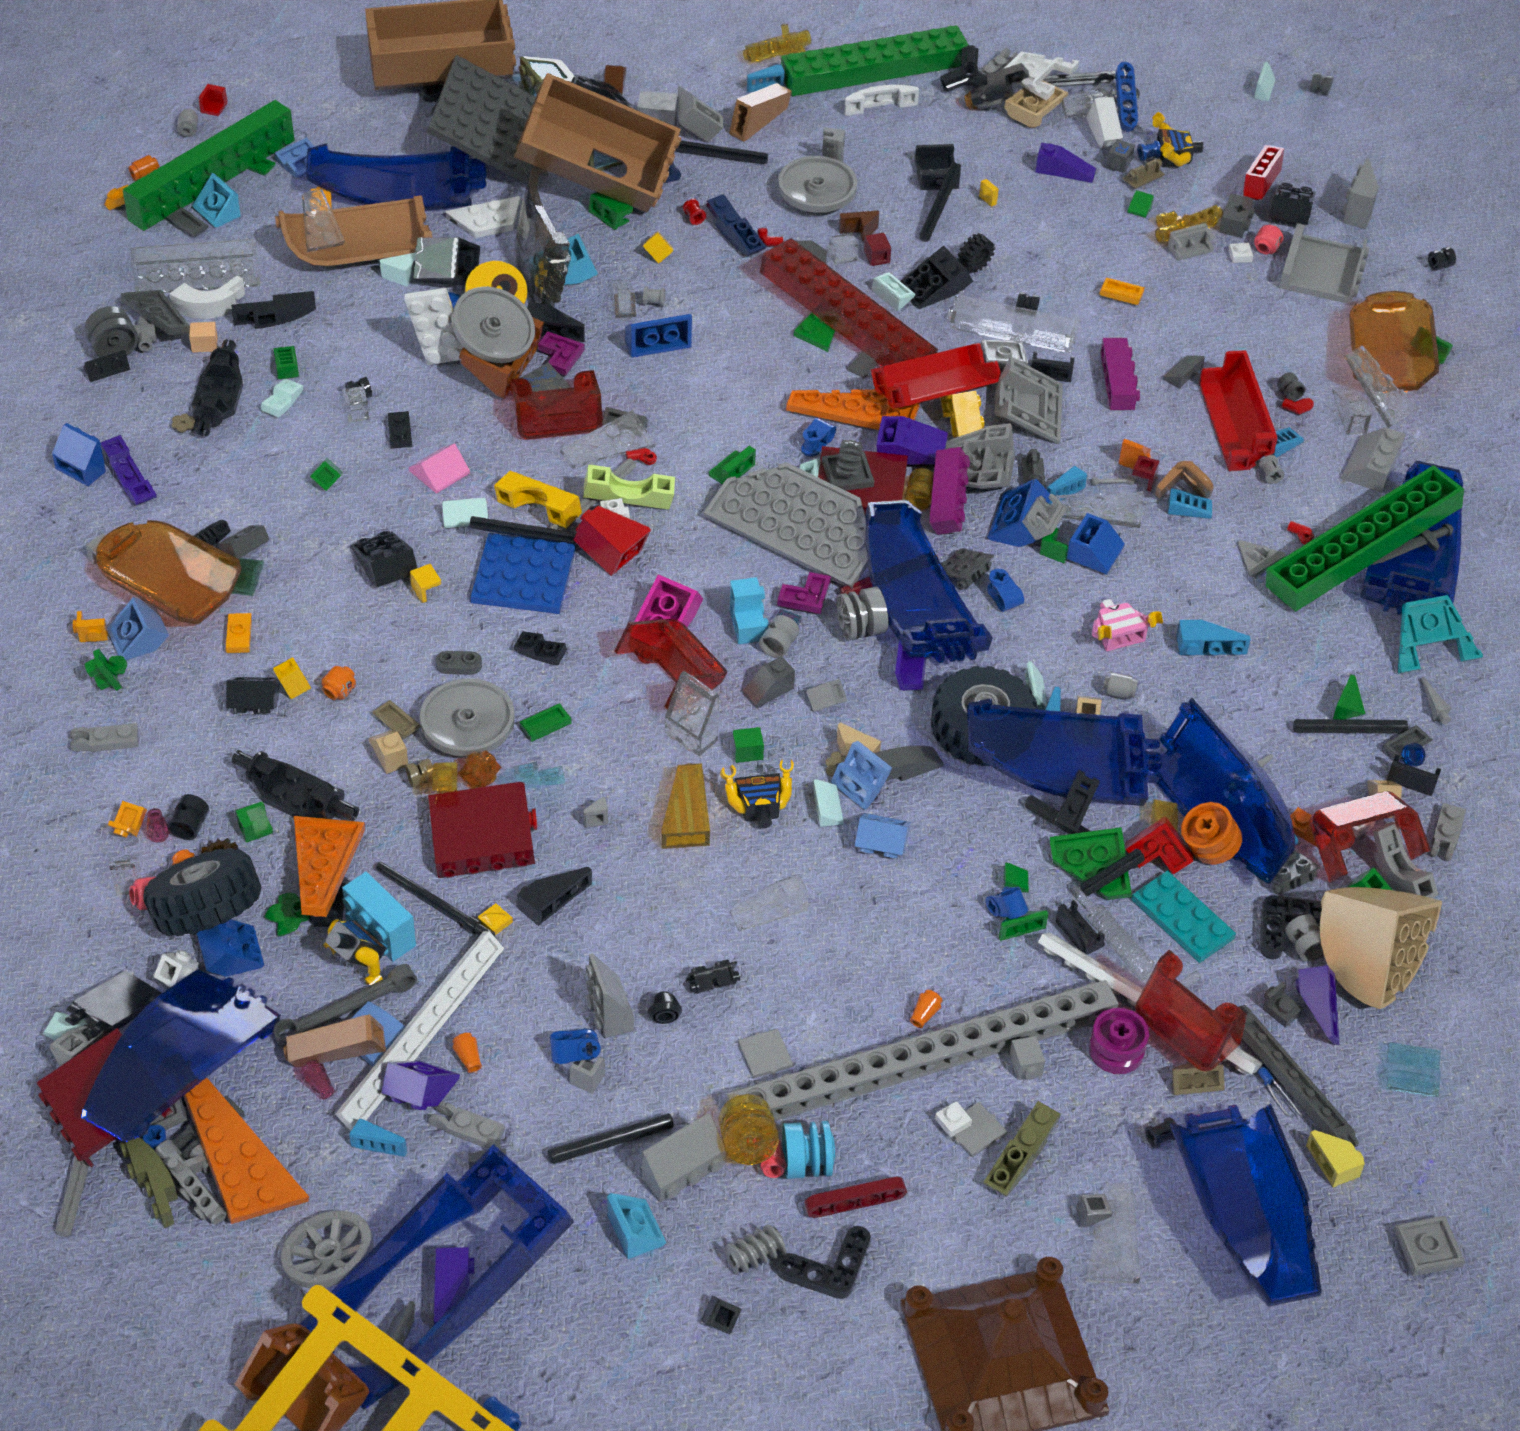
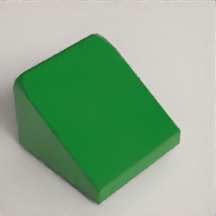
M1136 190L1128 208V213L1146 218L1152 208L1154 196Z
M1005 862L1003 872L1004 887H1020L1022 892L1028 893V871Z

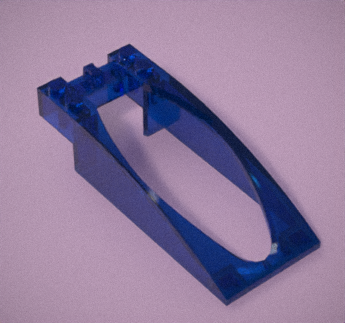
M493 1144L458 1181L449 1173H446L331 1293L357 1312L378 1284L410 1253L447 1228L481 1212L500 1191L505 1193L528 1217L513 1232L502 1224L500 1230L512 1245L412 1349L408 1350L426 1364L490 1309L574 1223V1220L566 1209ZM338 1307L332 1314L343 1324L351 1318ZM309 1314L299 1325L312 1332L317 1326L318 1320ZM407 1359L401 1367L411 1375L419 1370L418 1367ZM375 1363L359 1367H348L369 1389L368 1396L360 1406L364 1410L401 1384V1382Z

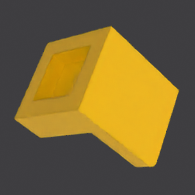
M656 231L643 243V247L657 263H661L674 251V248L659 231Z
M431 564L410 571L411 587L422 603L427 602L426 590L441 585L440 577Z
M293 657L273 668L290 699L311 689Z

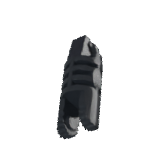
M221 519L208 525L205 529H202L181 544L177 553L190 559L203 554L231 532L227 521Z

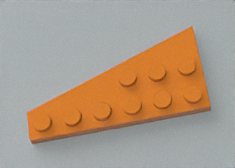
M208 1078L182 1084L181 1091L231 1224L309 1202V1195Z

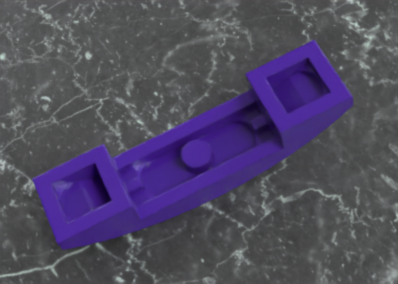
M121 435L100 442L101 448L116 478L136 505L157 497L148 479H144L130 456L129 448Z

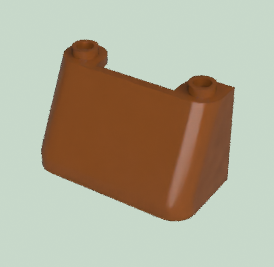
M532 317L535 325L534 340L528 351L515 361L507 363L489 362L476 357L464 347L459 354L461 364L496 396L502 399L508 396L515 385V381L520 378L537 351L544 322Z
M288 1324L263 1331L235 1382V1385L243 1392V1395L252 1401L259 1400L311 1332L299 1324ZM332 1353L285 1413V1416L301 1431H340L364 1403L369 1394V1389L357 1375Z

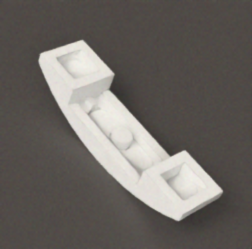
M882 85L866 88L845 98L844 114L845 116L864 113V108L898 103L900 108L918 105L919 89L918 87L908 85Z

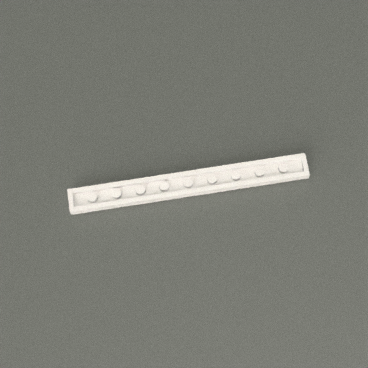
M484 931L335 1113L350 1131L359 1119L367 1120L386 1095L381 1092L387 1063L414 1061L504 950L503 946L490 931Z
M1052 933L1042 934L1038 943L1044 946V951L1053 956H1061L1065 959V964L1074 969H1082L1086 972L1085 976L1095 982L1106 980L1114 994L1119 995L1121 993L1128 998L1127 1002L1137 1008L1142 1006L1149 1011L1148 1014L1158 1021L1163 1019L1171 1024L1170 1028L1173 1031L1192 1037L1191 1041L1194 1044L1203 1048L1207 1046L1214 1051L1213 1055L1223 1061L1228 1059L1236 1064L1235 1068L1238 1071L1248 1075L1249 1073L1258 1072L1263 1063L1061 938Z

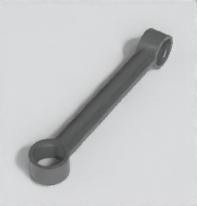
M401 964L392 969L387 978L298 1021L292 1019L280 1020L273 1029L276 1043L281 1048L287 1045L286 1038L279 1037V1034L284 1030H295V1034L313 1030L365 1005L368 1001L371 1002L394 990L398 993L408 991L416 984L417 976L408 964Z

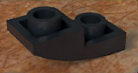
M522 631L513 647L515 651L524 656L552 665H559L567 651L565 643L545 641L543 634Z

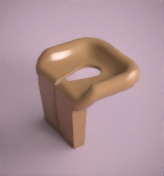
M1180 461L1157 485L1155 495L1160 499L1182 479L1201 497L1210 498L1214 486L1209 477L1192 461Z

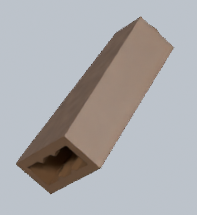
M776 83L737 98L729 134L742 141H747L788 108L791 90Z
M370 1014L287 1036V1045L284 1046L285 1059L296 1068L386 1051L384 1026Z

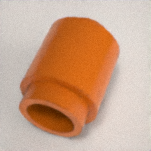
M147 155L132 162L128 166V170L132 178L137 181L160 166L155 157Z

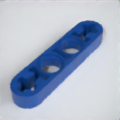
M1121 62L1115 71L1118 116L1121 129L1131 132L1138 123L1135 74L1132 64ZM1122 69H1125V72H1127L1125 79H1123L1124 71ZM1127 85L1131 91L1126 92L1122 90L1121 86ZM1123 102L1131 103L1132 108H1125ZM1128 115H1130L1129 122L1131 123V125L1128 124V121H1126Z

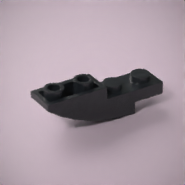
M314 291L272 295L273 301L232 304L234 326L255 324V329H260L299 319L316 310Z

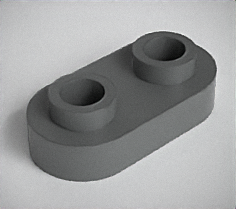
M443 651L436 656V668L443 674L472 675L482 669V658L473 651Z

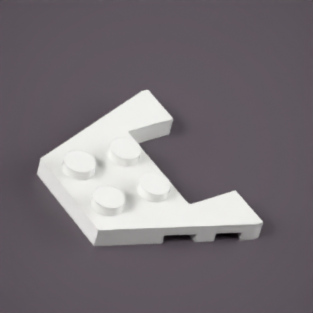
M1020 52L1005 68L1022 63L1029 71V78L1023 79L1018 84L1044 100H1048L1054 93L1055 86L1041 81L1053 69L1072 75L1079 67L1078 60H1072V63L1063 62V58L1059 57L1050 60L1044 59L1045 55Z

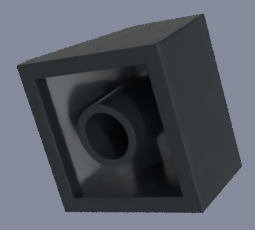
M232 677L226 680V708H233L234 713H246L247 709H256V713H271V709H275L278 703L280 688L278 677Z

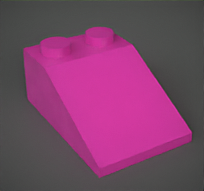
M658 574L628 635L669 652L694 619L703 601L702 596L698 591Z

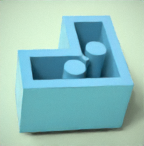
M757 577L730 581L729 612L738 644L759 642L769 626L768 619L763 618L764 605L761 600L765 599L764 587L759 586Z

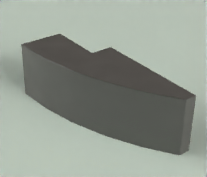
M904 746L875 753L892 767L886 781L897 777L901 781H905L944 766L935 749L930 746Z

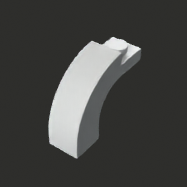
M235 276L222 287L212 291L196 290L183 283L170 293V300L178 312L184 316L197 319L220 317L232 312L231 305L236 304V301L245 295L243 278Z

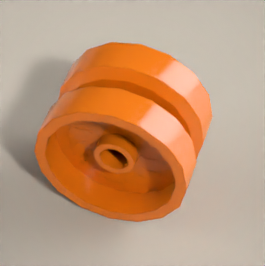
M1207 802L1199 804L1192 808L1183 819L1181 834L1194 856L1202 863L1211 865L1221 864L1231 859L1239 851L1242 843V832L1229 810L1220 803Z

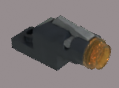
M1022 63L987 74L988 84H984L965 94L967 107L975 110L1000 106L1003 100L1013 96L1012 83H1019L1023 79L1029 78L1028 69Z

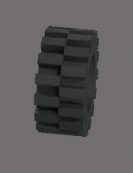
M980 233L973 234L972 238L968 237V241H964V246L960 247L959 250L961 252L958 253V261L970 272L975 273L978 272V269L981 271L983 266L986 267L988 265L987 262L992 260L990 257L994 256L993 251L995 250L994 243Z

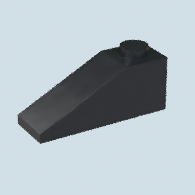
M535 302L528 303L527 309L532 317L544 322L541 336L551 332L577 342H585V324L551 305Z
M584 867L535 880L529 886H524L517 894L518 909L539 926L592 884V869Z

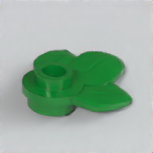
M290 892L279 895V903L269 907L264 915L266 920L278 923V936H285L298 929L301 922H305L311 917V915H302L301 899L295 893Z

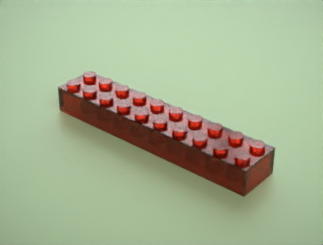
M792 238L763 253L760 266L761 274L861 351L875 359L881 366L938 352L934 345Z

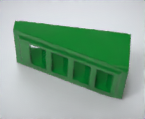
M295 347L273 348L278 379L299 377Z

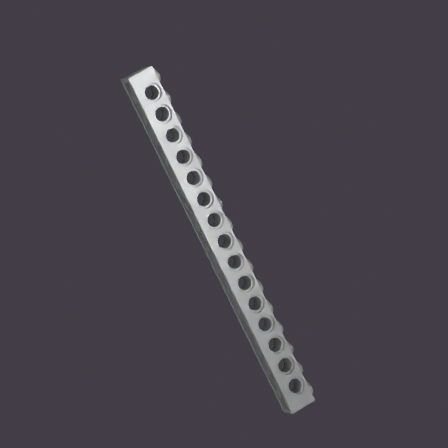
M1106 980L1090 982L1086 986L1067 989L1063 993L1053 996L1047 995L1040 1000L1021 1003L1017 1007L1007 1010L1000 1009L987 1016H977L967 1022L954 1023L947 1028L937 1031H927L917 1037H907L900 1042L881 1045L867 1052H857L850 1057L834 1059L827 1064L817 1067L810 1066L794 1074L787 1073L774 1080L761 1081L754 1086L744 1089L737 1088L727 1093L726 1108L737 1133L1008 1051L1011 1048L1012 1040L1037 1036L1038 1041L1093 1025L1096 1018L1103 1011L1118 1008L1119 1003Z

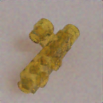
M782 24V35L745 45V49L742 51L743 57L746 61L759 62L776 55L806 52L803 46L811 44V35L808 30L789 33L788 24Z
M1214 205L1191 215L1185 214L1183 217L1178 216L1175 211L1160 213L1155 218L1156 224L1159 227L1155 230L1156 240L1163 244L1169 241L1170 232L1206 223L1208 228H1212L1219 223L1218 220L1222 218L1223 210Z

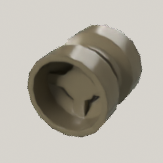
M429 758L421 760L419 764L410 763L405 765L407 777L412 788L420 786L421 782L426 781L430 783L436 781L434 768Z

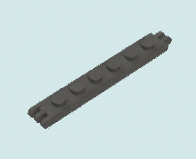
M1246 1005L1225 1010L1224 1016L1287 1089L1289 1094L1305 1110L1306 1114L1317 1124L1321 1131L1349 1141L1354 1147H1357L1359 1142L1355 1137L1354 1129Z

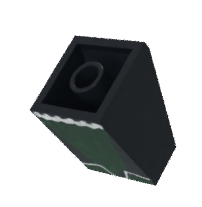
M459 237L417 238V245L415 247L416 258L413 268L414 279L426 283L466 286L468 276L479 265L481 246Z

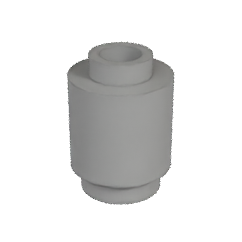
M184 109L179 114L177 130L185 137L195 135L198 116L194 110Z
M1111 672L1110 677H1105L1103 689L1107 690V695L1125 699H1128V697L1134 698L1138 680L1132 679L1133 676Z

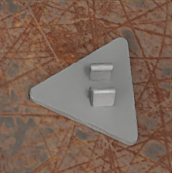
M1243 540L1238 542L1250 577L1258 575L1285 557L1284 552L1267 548L1264 545L1260 546Z

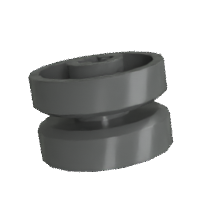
M107 306L96 310L89 316L84 326L85 335L98 357L125 350L128 356L137 347L139 338L135 327L132 325L127 313L116 306Z

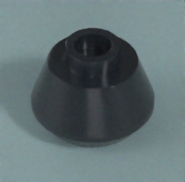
M667 991L658 992L653 996L648 1008V1017L659 1024L672 1023L682 1013V1007L676 997Z

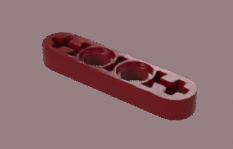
M891 1177L818 1193L808 1197L804 1204L810 1218H819L899 1200L907 1194V1188L902 1177Z

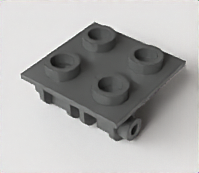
M961 548L949 559L942 562L933 573L957 578V587L961 590L968 589L973 582H976L991 569L992 563L990 560L994 555Z
M1292 848L1252 865V868L1274 881L1272 891L1280 895L1290 891V888L1295 889L1297 886L1300 887L1303 884L1314 881L1315 877H1317L1316 870L1321 869L1319 865Z

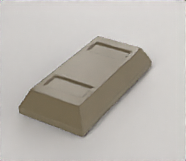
M391 700L372 712L391 730L398 731L403 740L421 727L419 723Z

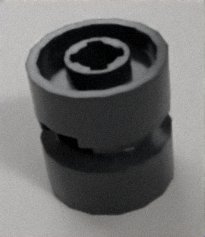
M192 794L182 795L167 823L168 830L180 839H195L209 812L207 802Z

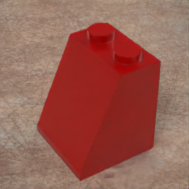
M597 506L592 511L590 509L581 516L582 522L576 528L577 533L574 541L612 576L641 552L651 529L632 519Z

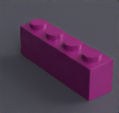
M1103 338L1100 355L1110 410H1135L1136 402L1140 401V389H1136L1138 378L1137 375H1134L1135 361L1131 360L1132 346H1129L1127 338Z
M961 447L936 451L929 524L937 535L962 531V523L965 522L964 504L967 502L965 490L968 485L967 468L970 467V459Z

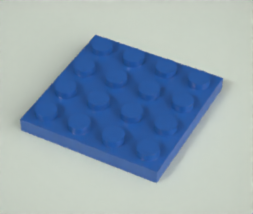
M488 533L471 593V603L560 614L576 551V544Z

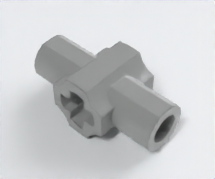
M141 316L138 319V325H133L138 333L139 340L137 344L141 351H150L152 349V342H157L156 327L152 322Z

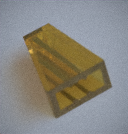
M688 763L678 765L661 830L662 849L710 846V825L702 763Z

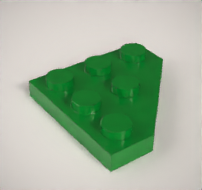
M1122 827L1049 837L1053 863L1082 883L1126 856ZM1127 871L1100 888L1096 893L1106 900L1132 897L1129 872Z

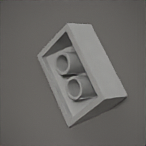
M1385 427L1362 435L1341 479L1382 493L1401 453L1406 434Z
M708 1113L642 1152V1180L660 1203L667 1198H674L682 1189L689 1185L697 1184L702 1177L711 1172L719 1171L726 1164V1148L711 1115Z

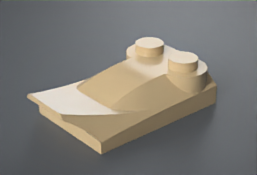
M1055 86L1054 93L1048 100H1044L1028 89L1022 88L1005 101L1004 108L1008 116L1013 120H1017L1030 128H1035L1042 123V118L1068 97V92Z

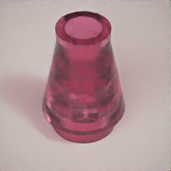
M150 809L147 812L146 835L153 842H163L170 834L167 822L160 809Z
M313 1060L302 1067L300 1070L301 1079L322 1100L331 1097L335 1093L323 1063Z

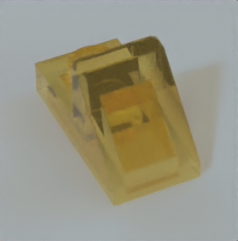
M456 762L433 764L432 789L435 793L459 791Z

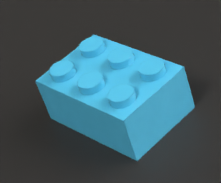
M367 871L342 887L344 896L342 901L345 905L346 913L344 915L346 920H356L385 945L387 950L383 956L386 955L394 962L416 946L413 916Z

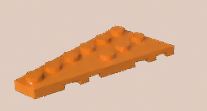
M875 389L851 390V393H840V390H832L831 393H820L818 390H792L786 410L879 430L882 416H904L915 420L921 402L892 409L888 405L889 400L884 395H879Z
M294 816L302 915L327 917L365 832V822Z

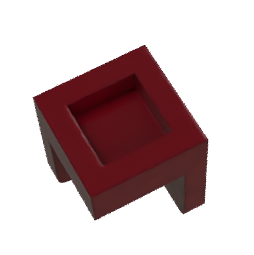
M885 233L865 235L864 252L870 265L876 266L890 263L892 247Z
M1139 455L1132 475L1148 479L1147 491L1151 492L1157 478L1160 460Z

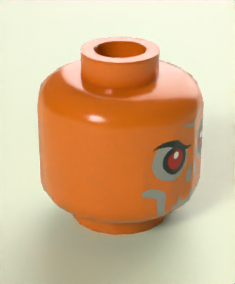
M347 666L332 667L321 680L323 693L332 700L345 699L356 687L355 673Z

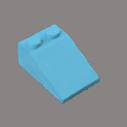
M579 233L524 260L536 288L578 284L598 274Z

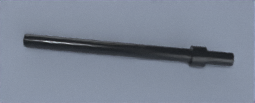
M379 862L377 864V871L462 923L464 928L471 933L481 935L484 931H490L495 937V932L482 925V922L476 917H469L385 863Z

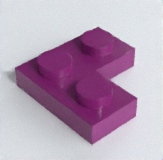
M547 332L538 343V350L553 355L548 363L559 374L566 376L585 351V344Z
M809 572L805 588L782 584L777 599V606L821 614L831 583V576Z

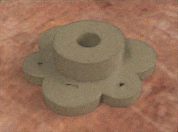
M188 414L176 415L172 418L173 423L171 426L173 429H177L178 432H186L194 428L196 421L193 416Z
M835 751L831 754V758L826 759L825 763L828 766L826 773L829 776L833 777L838 763L844 762L846 755L842 756L840 752Z

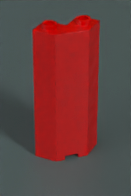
M980 343L870 369L875 391L879 395H884L889 400L888 405L892 409L997 383L1001 376L998 361L984 362Z
M1227 351L1222 367L1202 369L1199 386L1228 471L1250 470L1256 466V461L1274 453L1278 437L1247 351Z

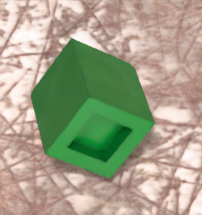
M326 458L313 471L310 477L327 491L343 472L330 459Z
M1056 527L1052 534L1042 538L1040 555L1064 564L1067 559L1069 545L1057 541L1059 528Z
M761 728L733 730L736 763L763 760L764 742Z
M258 802L235 811L238 827L246 843L273 833V828L267 818L263 802Z

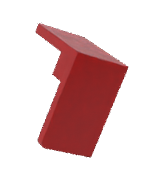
M1166 816L1126 841L1125 850L1128 854L1135 849H1140L1144 854L1145 860L1137 865L1138 868L1143 867L1160 856L1174 875L1193 862V853Z

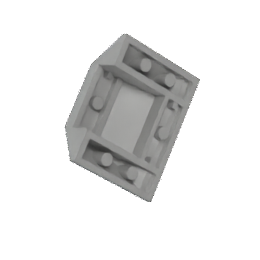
M1010 357L996 385L994 415L1012 425L1059 444L1061 438L1063 384Z

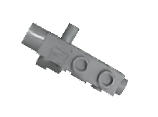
M166 1140L159 1144L155 1152L182 1185L179 1189L181 1194L188 1201L191 1199L197 1204L194 1207L196 1213L203 1220L208 1217L213 1224L222 1222L227 1215L225 1209L196 1174L200 1171L205 1173L211 1172L202 1145L199 1144L194 1147L189 1154L190 1159L185 1160L181 1156V1151L172 1140Z

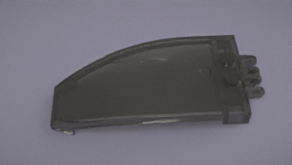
M533 167L527 180L518 218L515 255L518 270L526 281L527 290L533 301L554 307L555 303L561 301L560 295L564 290L565 279L571 261V256L568 253L570 243L563 232L556 231L539 197L538 184L540 177H548L549 173L539 167Z

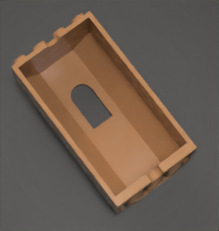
M456 0L365 8L375 91L444 84L456 55L502 79L512 78L514 66H516L514 54L515 40L513 39L512 27H510L507 4H503V0Z
M547 72L527 118L514 157L644 212H648L651 207H655L657 200L662 195L663 183L668 178L669 166L674 161V152L682 138L679 137L681 129ZM592 150L622 162L626 167V174L623 177L617 178L588 166Z

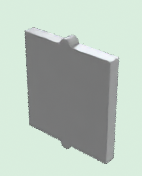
M778 1029L761 1034L757 1032L754 1036L738 1040L753 1079L768 1074L775 1075L778 1071L793 1067V1062Z
M978 1102L965 1111L972 1119L971 1126L952 1137L956 1140V1145H961L971 1157H974L1006 1135L1007 1131L995 1119V1115L990 1114Z

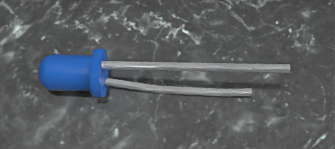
M1261 1067L1258 1070L1259 1076L1263 1079L1265 1086L1269 1087L1272 1096L1279 1104L1281 1109L1286 1113V1115L1288 1117L1290 1116L1283 1109V1107L1278 1102V1100L1276 1099L1271 1090L1270 1084H1272L1273 1082L1278 1086L1281 1092L1285 1095V1097L1289 1100V1102L1293 1105L1297 1112L1302 1116V1114L1291 1102L1288 1096L1276 1083L1275 1078L1272 1077V1075L1268 1072V1070L1265 1067Z

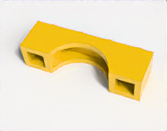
M511 470L494 485L499 503L514 509L531 503L544 505L549 522L567 528L582 514L579 496Z

